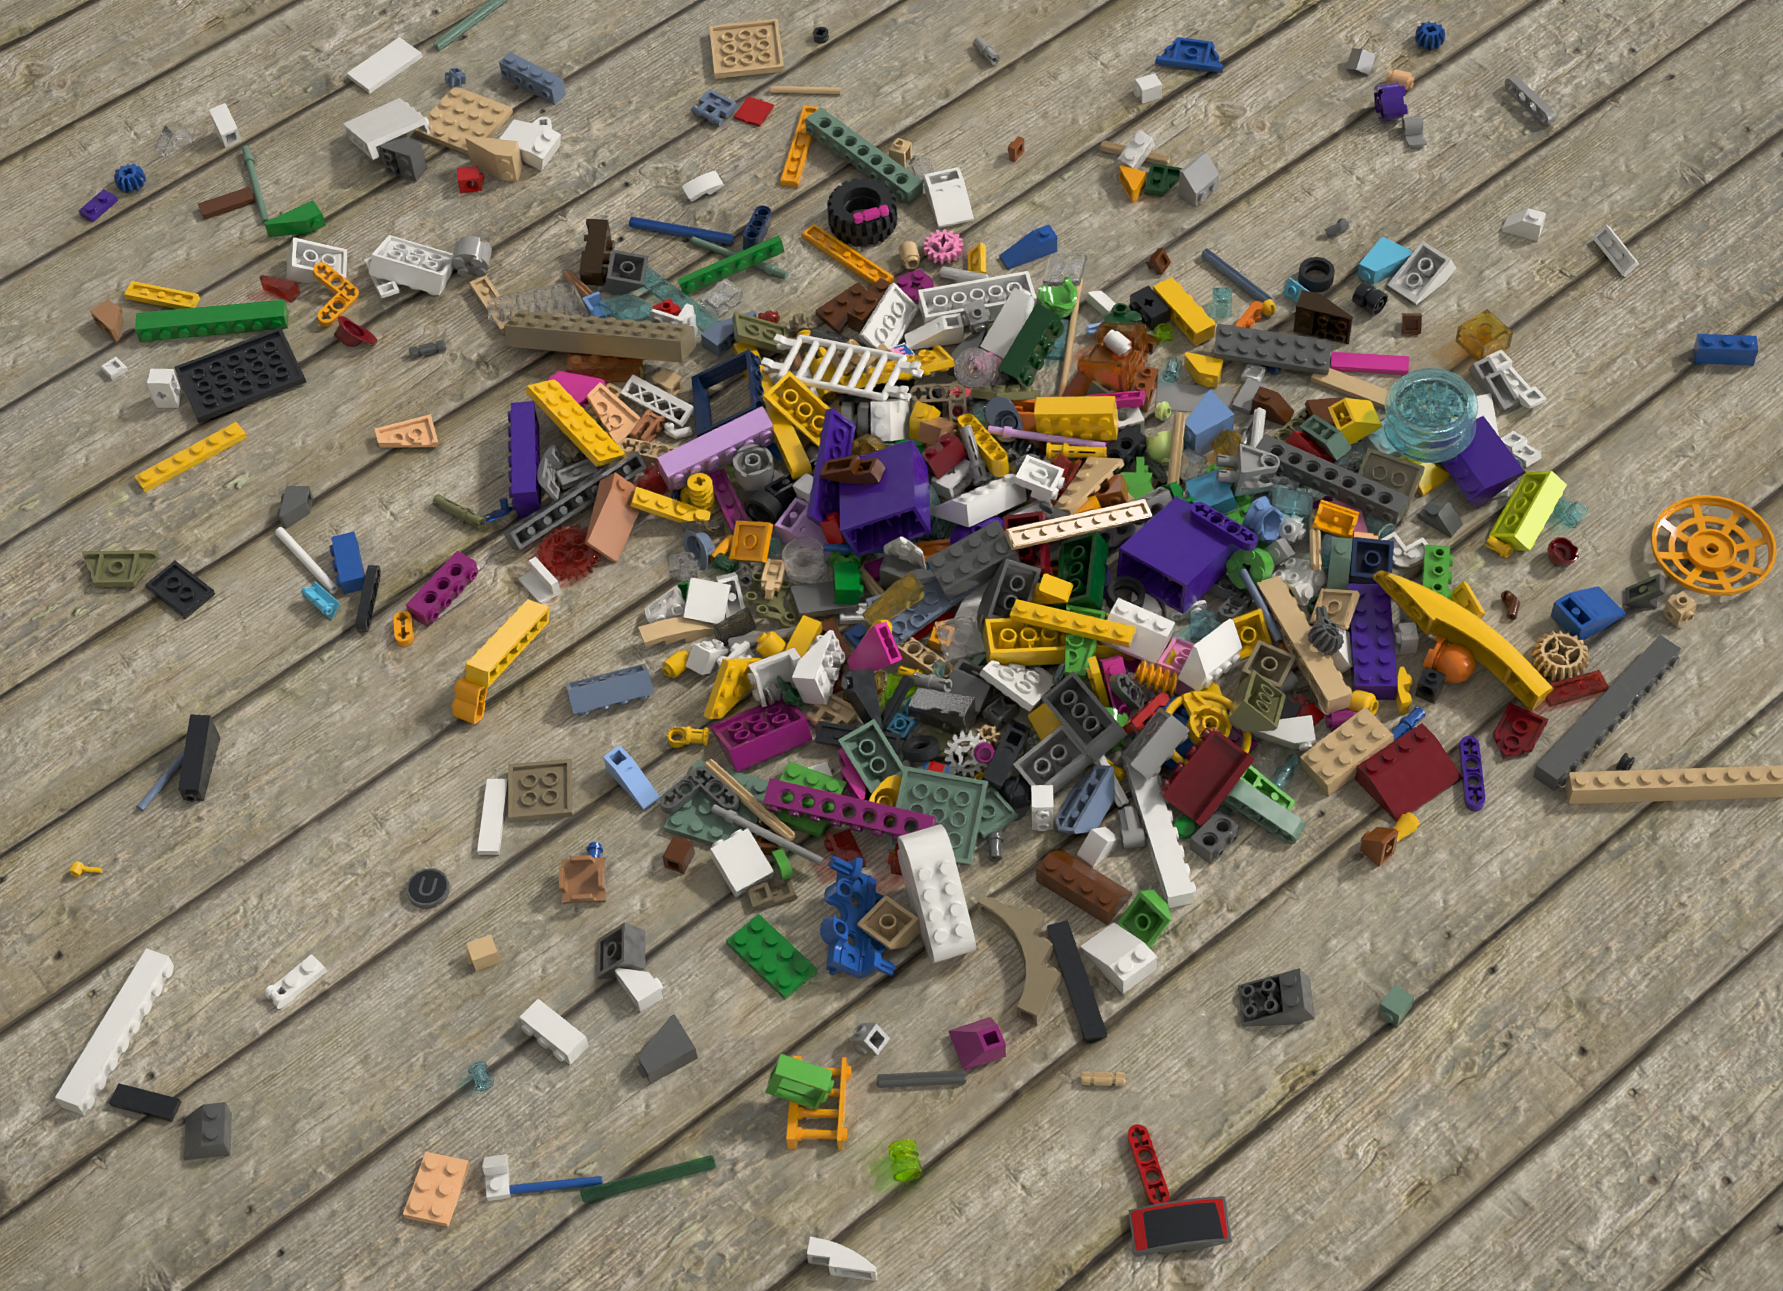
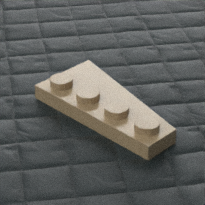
M1088 457L1054 508L1073 515L1088 501V495L1096 493L1101 488L1100 484L1113 476V471L1116 468L1121 469L1124 466L1123 460L1118 458Z

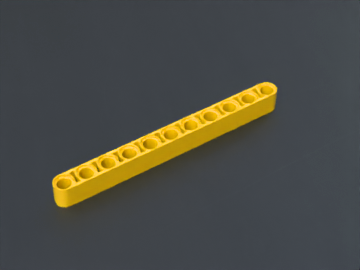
M740 342L733 344L735 355L749 349L760 358L754 345ZM760 365V372L763 376L761 381L764 397L774 385L768 373L764 372L765 366ZM745 370L743 374L749 384L748 370ZM764 399L766 405L765 412L774 428V440L792 479L801 478L805 473L811 475L810 461L792 423Z

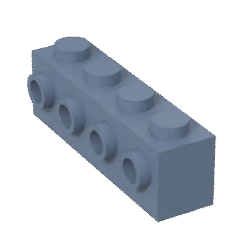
M508 53L499 61L502 78L555 105L566 95L562 78L514 53Z

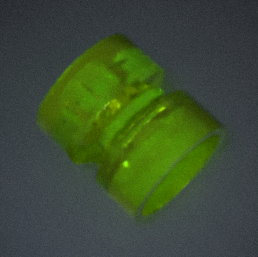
M902 1139L891 1143L888 1146V1152L892 1162L893 1179L899 1182H908L921 1177L923 1173L921 1162L918 1158L917 1142L912 1139Z

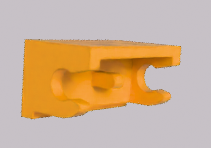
M1321 500L1312 527L1351 539L1360 512Z

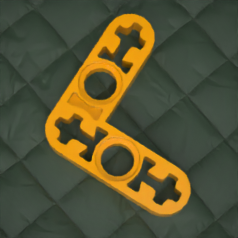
M320 262L315 264L313 276L333 292L335 296L318 312L317 321L322 327H330L338 320L339 316H342L358 300L359 291L356 286L328 264ZM318 270H319V271L325 270V274H324V273H320V274H319V273H318ZM338 280L341 282V285L333 286L331 281ZM337 302L341 303L343 305V308L335 309L333 307V304Z

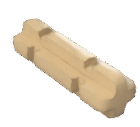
M1089 1071L1081 1072V1084L1090 1085V1083H1094V1085L1112 1086V1084L1124 1086L1125 1073L1094 1072V1074H1091Z

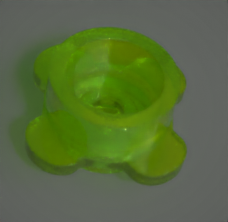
M1162 323L1155 327L1156 334L1154 337L1156 339H1161L1162 341H1171L1173 339L1172 333L1174 330L1169 324Z

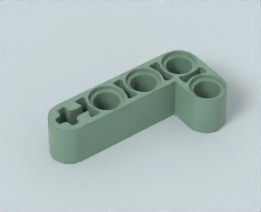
M1239 780L1218 806L1219 811L1227 816H1234L1239 811L1289 844L1297 842L1306 826L1301 818L1243 780Z

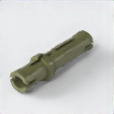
M440 494L433 498L432 504L458 517L461 522L469 523L478 529L484 527L486 519L475 514L472 509L464 508Z

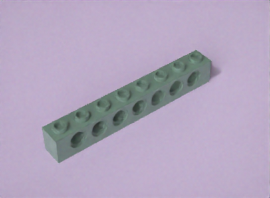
M820 107L805 118L806 131L809 135L817 138L823 145L832 149L835 154L840 155L847 163H851L861 173L870 177L871 180L876 179L878 183L886 184L899 201L909 205L923 194V181L823 108Z

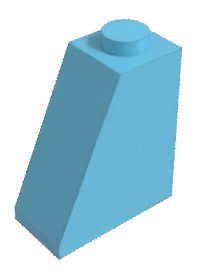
M1381 237L1359 263L1357 277L1371 284L1378 283L1395 275L1414 251L1385 237Z

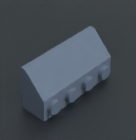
M645 663L565 684L573 714L577 713L578 716L588 714L591 709L598 708V710L608 709L611 704L615 703L624 705L630 703V699L638 698V700L647 699L650 697V694L654 693L649 671Z

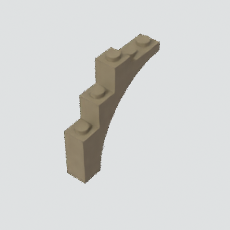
M981 895L978 900V913L993 920L1005 930L1016 944L1022 956L1026 980L1022 996L1017 1005V1017L1037 1026L1061 984V973L1054 967H1046L1052 955L1053 943L1045 937H1038L1044 926V913L1038 908L1024 905L1020 912L1017 908L1011 905L1006 906L993 897Z

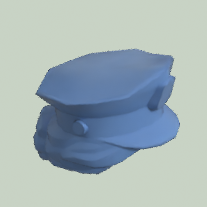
M1263 496L1252 502L1246 512L1242 526L1253 530L1258 540L1269 545L1278 540L1283 513L1270 505L1267 497Z

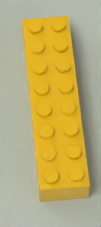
M1010 618L985 619L983 640L987 664L991 661H998L1000 665L1008 666L1010 663L1024 666L1065 664L1066 633L1013 621ZM1098 642L1094 654L1096 659L1118 654L1123 657V661L1137 660L1133 656Z

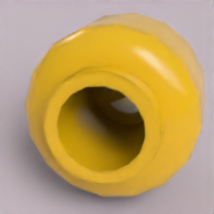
M773 631L767 634L763 632L756 639L758 643L756 651L764 658L785 651L786 642Z
M1361 690L1353 691L1350 706L1347 709L1356 711L1357 714L1366 707L1375 715L1378 709V700H1376L1375 695Z

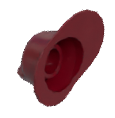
M344 316L338 317L339 326L334 336L344 345L355 347L362 342L369 344L377 343V338L371 332Z

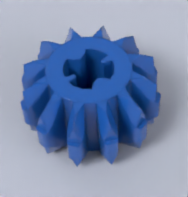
M1428 21L1427 24L1421 23L1417 27L1415 42L1418 43V47H1424V50L1427 48L1432 50L1433 48L1439 49V46L1443 45L1445 29L1442 28L1441 24L1437 25L1436 22L1430 23Z
M127 163L126 166H120V169L115 170L114 181L119 190H123L125 193L128 191L133 193L134 190L139 191V187L144 186L146 181L145 174L142 168L136 166L135 163L132 165Z

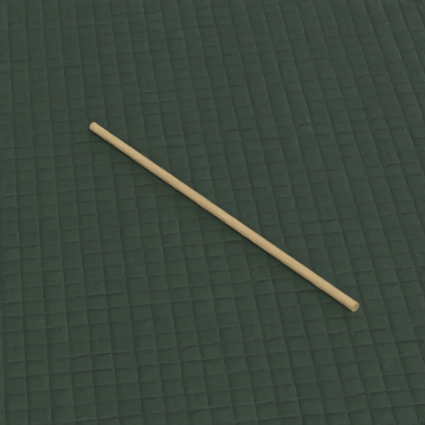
M1076 277L1075 288L1078 291L1076 305L1069 319L1058 397H1061L1067 389L1083 283L1082 277Z

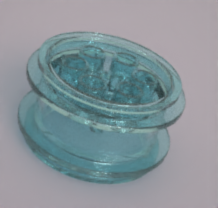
M1426 368L1406 374L1392 385L1385 398L1384 432L1386 438L1399 453L1414 461L1437 463L1454 458L1463 452L1475 437L1476 416L1478 413V400L1475 392L1460 376L1447 370Z

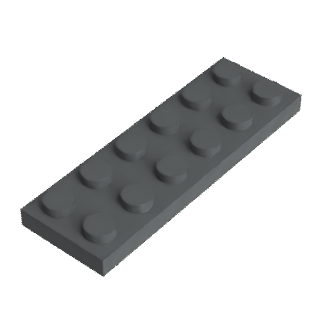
M1218 323L1213 358L1328 375L1331 341Z

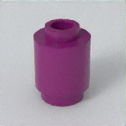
M1345 709L1329 713V715L1325 716L1326 727H1330L1331 732L1353 717L1356 711Z

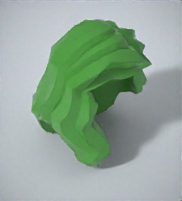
M1065 276L1063 285H1059L1057 288L1049 286L1039 287L1037 297L1041 305L1055 312L1060 320L1069 316L1076 305L1078 291L1068 276Z

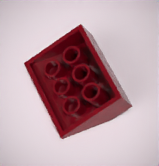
M1421 723L1359 764L1355 780L1397 822L1402 814L1415 812L1462 780V776L1437 737Z

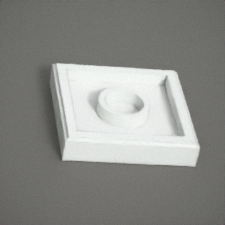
M691 577L683 618L723 625L730 585Z

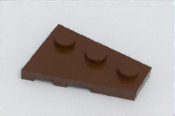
M857 282L816 309V316L834 332L841 335L843 328L848 324L847 312L868 290Z

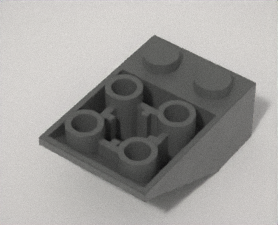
M1300 968L1238 985L1242 1026L1295 1025L1315 1019L1311 981Z

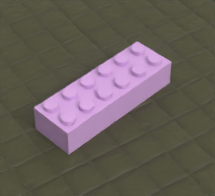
M762 406L657 457L659 472L669 491L683 488L688 478L693 474L713 473L725 464H732L737 451L743 446L756 444L759 447L769 446L774 441L773 424Z

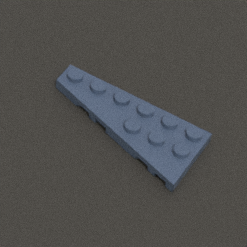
M934 576L867 598L866 603L874 622L886 619L891 623L892 636L896 645L899 646L987 583L988 579L949 601Z

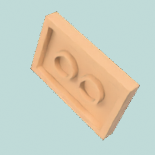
M425 1152L403 1212L404 1218L449 1227L470 1167L469 1161Z

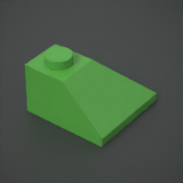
M1154 890L1139 891L1116 924L1143 941L1151 949L1172 919L1168 904Z

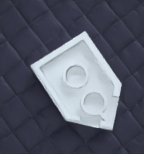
M899 537L884 545L885 554L926 569L923 551L906 538Z

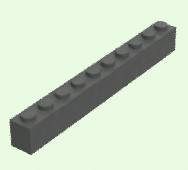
M1659 635L1536 765L1533 777L1553 791L1559 786L1563 787L1567 782L1569 772H1577L1582 765V761L1584 759L1588 760L1593 755L1594 748L1597 745L1601 746L1605 742L1607 734L1615 732L1620 724L1619 722L1622 719L1626 720L1634 706L1638 707L1641 704L1646 693L1650 694L1653 691L1658 680L1662 681L1666 677L1668 669L1670 667L1674 668L1678 664L1681 648Z

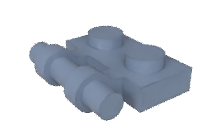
M709 89L699 98L700 106L694 105L691 111L696 113V116L708 119V122L721 126L723 119L719 117L728 118L738 107L736 102Z

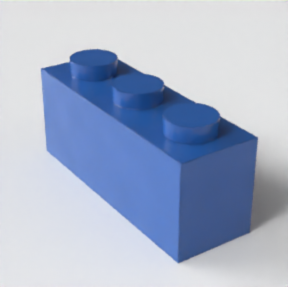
M1697 334L1693 348L1695 364L1754 366L1758 353L1757 336Z
M355 532L332 536V545H329L331 556H335V560L332 563L334 571L338 572V575L335 576L337 586L342 587L344 594L362 590L365 573Z

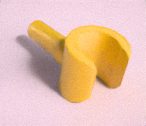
M75 861L69 871H71V876L79 878L82 871L101 873L102 868L84 866L81 862Z

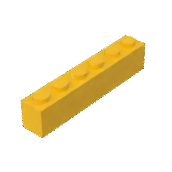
M527 600L522 606H519L517 611L508 618L507 622L502 627H499L497 632L487 640L486 644L481 649H478L476 654L466 662V680L488 688L549 623V606Z

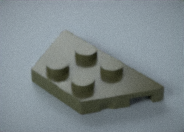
M157 550L82 551L95 587H135L159 557Z

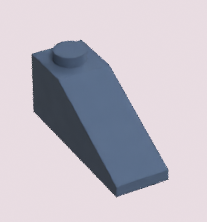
M755 311L745 313L746 315L757 318ZM732 318L714 323L701 334L702 346L718 358L728 351L734 343L738 342L735 340Z

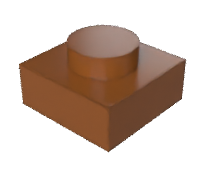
M1018 136L1009 144L1010 161L1016 162L1023 154L1024 138Z

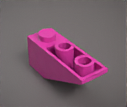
M1117 654L1097 659L1111 708L1117 709L1118 714L1122 716L1125 713L1129 718L1132 710L1111 690L1109 685L1112 675L1126 674L1123 657Z

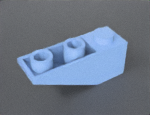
M620 745L603 756L606 771L643 810L660 799L659 794L633 758Z

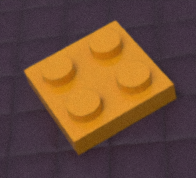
M736 521L729 559L740 562L766 563L773 524L769 522Z

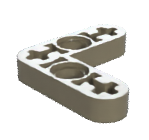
M959 383L915 385L909 391L911 394L910 399L913 402H948V415L951 422L958 419V417L952 414L953 407L959 406L963 409V414H967L966 391L964 386ZM936 387L940 388L943 392L942 397L939 399L932 396V390ZM945 387H949L948 391H953L955 387H958V390H962V394H959L958 398L955 397V394H948L949 398L946 399ZM917 388L920 392H926V388H929L928 395L930 399H926L927 395H922L920 399H917L916 396H913V392Z

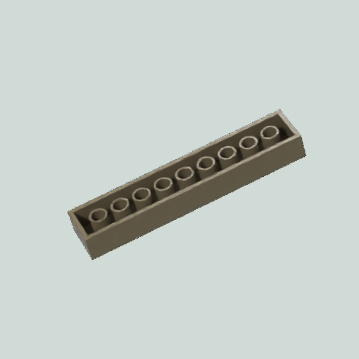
M520 310L504 325L507 347L680 363L696 348L694 326H687V324L683 323L673 325L668 322L652 323L649 320L639 322L633 319L616 320L614 317L605 319L598 316L582 317L579 314H548L545 311L529 312V310Z

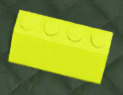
M1527 471L1521 477L1488 537L1494 536L1505 544L1510 543L1514 550L1530 551L1567 485L1553 471Z

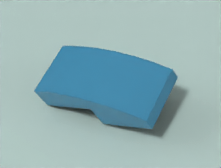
M909 698L902 711L896 713L887 727V731L901 734V738L905 740L909 732H913L923 719L928 708Z

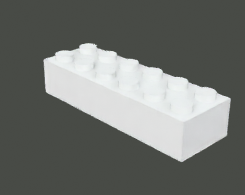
M1029 271L918 290L919 307L924 325L940 316L959 313L963 322L964 304L983 300L985 309L990 311L991 320L989 322L995 321L1014 288L1018 290L1023 288L1029 291L1035 301V307L1037 297Z

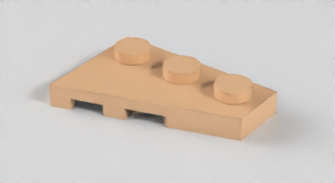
M599 383L587 395L589 403L616 444L622 439L627 438L641 419L640 416L602 383Z
M431 414L375 428L380 448L440 447Z

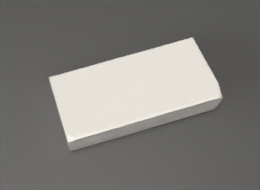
M1102 291L1087 293V302L1105 317L1111 313V309L1116 303Z

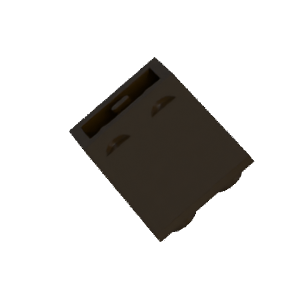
M1302 290L1296 305L1293 332L1349 344L1353 317L1323 295Z

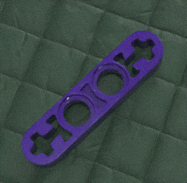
M1196 502L1191 505L1190 517L1195 522L1242 550L1252 551L1256 548L1258 537L1251 530L1205 503ZM1211 520H1218L1220 523H1212ZM1232 529L1236 533H1229L1227 530Z
M1465 736L1461 739L1459 745L1464 801L1468 810L1477 812L1483 809L1486 798L1480 745L1475 737ZM1467 744L1472 748L1471 754H1468ZM1473 761L1477 764V767L1469 768L1465 763ZM1475 779L1479 782V785L1471 786L1467 781ZM1474 793H1476L1478 803H1474V800H1472Z

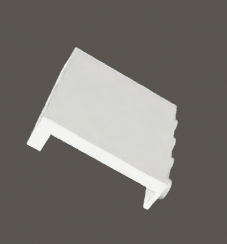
M400 98L343 123L349 140L373 160L379 157L376 149L377 146L419 127L427 134H430L428 119Z

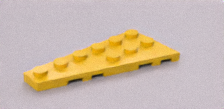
M939 344L933 346L934 350L926 351V349L920 350L917 356L906 355V362L912 363L917 361L921 363L919 369L924 371L922 376L930 375L933 371L943 372L949 370L950 367H955L954 359ZM892 360L886 363L876 384L887 383L897 361ZM875 367L869 368L868 373L861 374L855 388L866 387ZM901 372L898 379L909 380L913 378V375ZM852 375L841 378L839 385L847 386Z

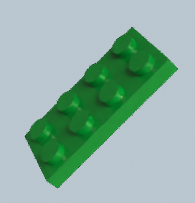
M757 914L726 940L727 945L784 1000L818 973L817 968L760 914Z

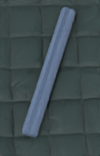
M1206 248L1202 251L1201 257L1256 300L1261 303L1268 299L1272 300L1270 295L1210 249Z

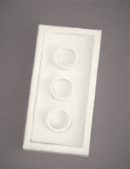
M399 37L347 73V77L370 94L420 60L422 53Z
M892 283L858 337L869 348L876 349L884 343L889 350L890 347L897 346L919 307L895 283Z

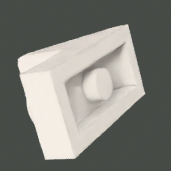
M508 1155L484 1157L482 1170L485 1175L487 1200L494 1201L511 1198Z

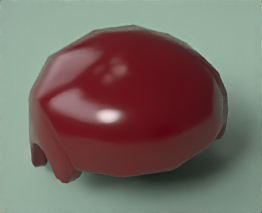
M1557 537L1548 545L1547 555L1550 561L1559 567H1567L1579 558L1577 555L1578 547L1574 546L1565 537Z

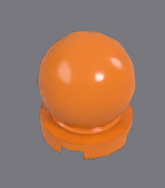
M1439 634L1435 638V641L1438 643L1434 650L1429 649L1423 667H1429L1445 674L1444 681L1447 683L1458 684L1467 681L1473 675L1476 665V659L1472 650L1464 644H1448V637Z

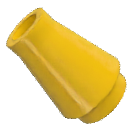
M1410 812L1402 814L1393 829L1399 831L1396 843L1418 830L1420 822Z

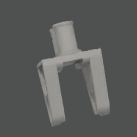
M1240 444L1235 456L1217 454L1216 467L1233 468V470L1218 469L1217 482L1234 483V496L1267 492L1272 489L1273 479L1271 473H1275L1278 470L1280 459L1272 453ZM1264 462H1271L1275 465L1270 467L1267 466ZM1259 479H1266L1269 483H1262Z

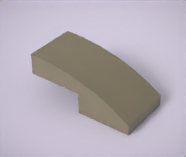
M791 878L780 880L771 885L766 881L747 889L754 909L772 907L798 898Z

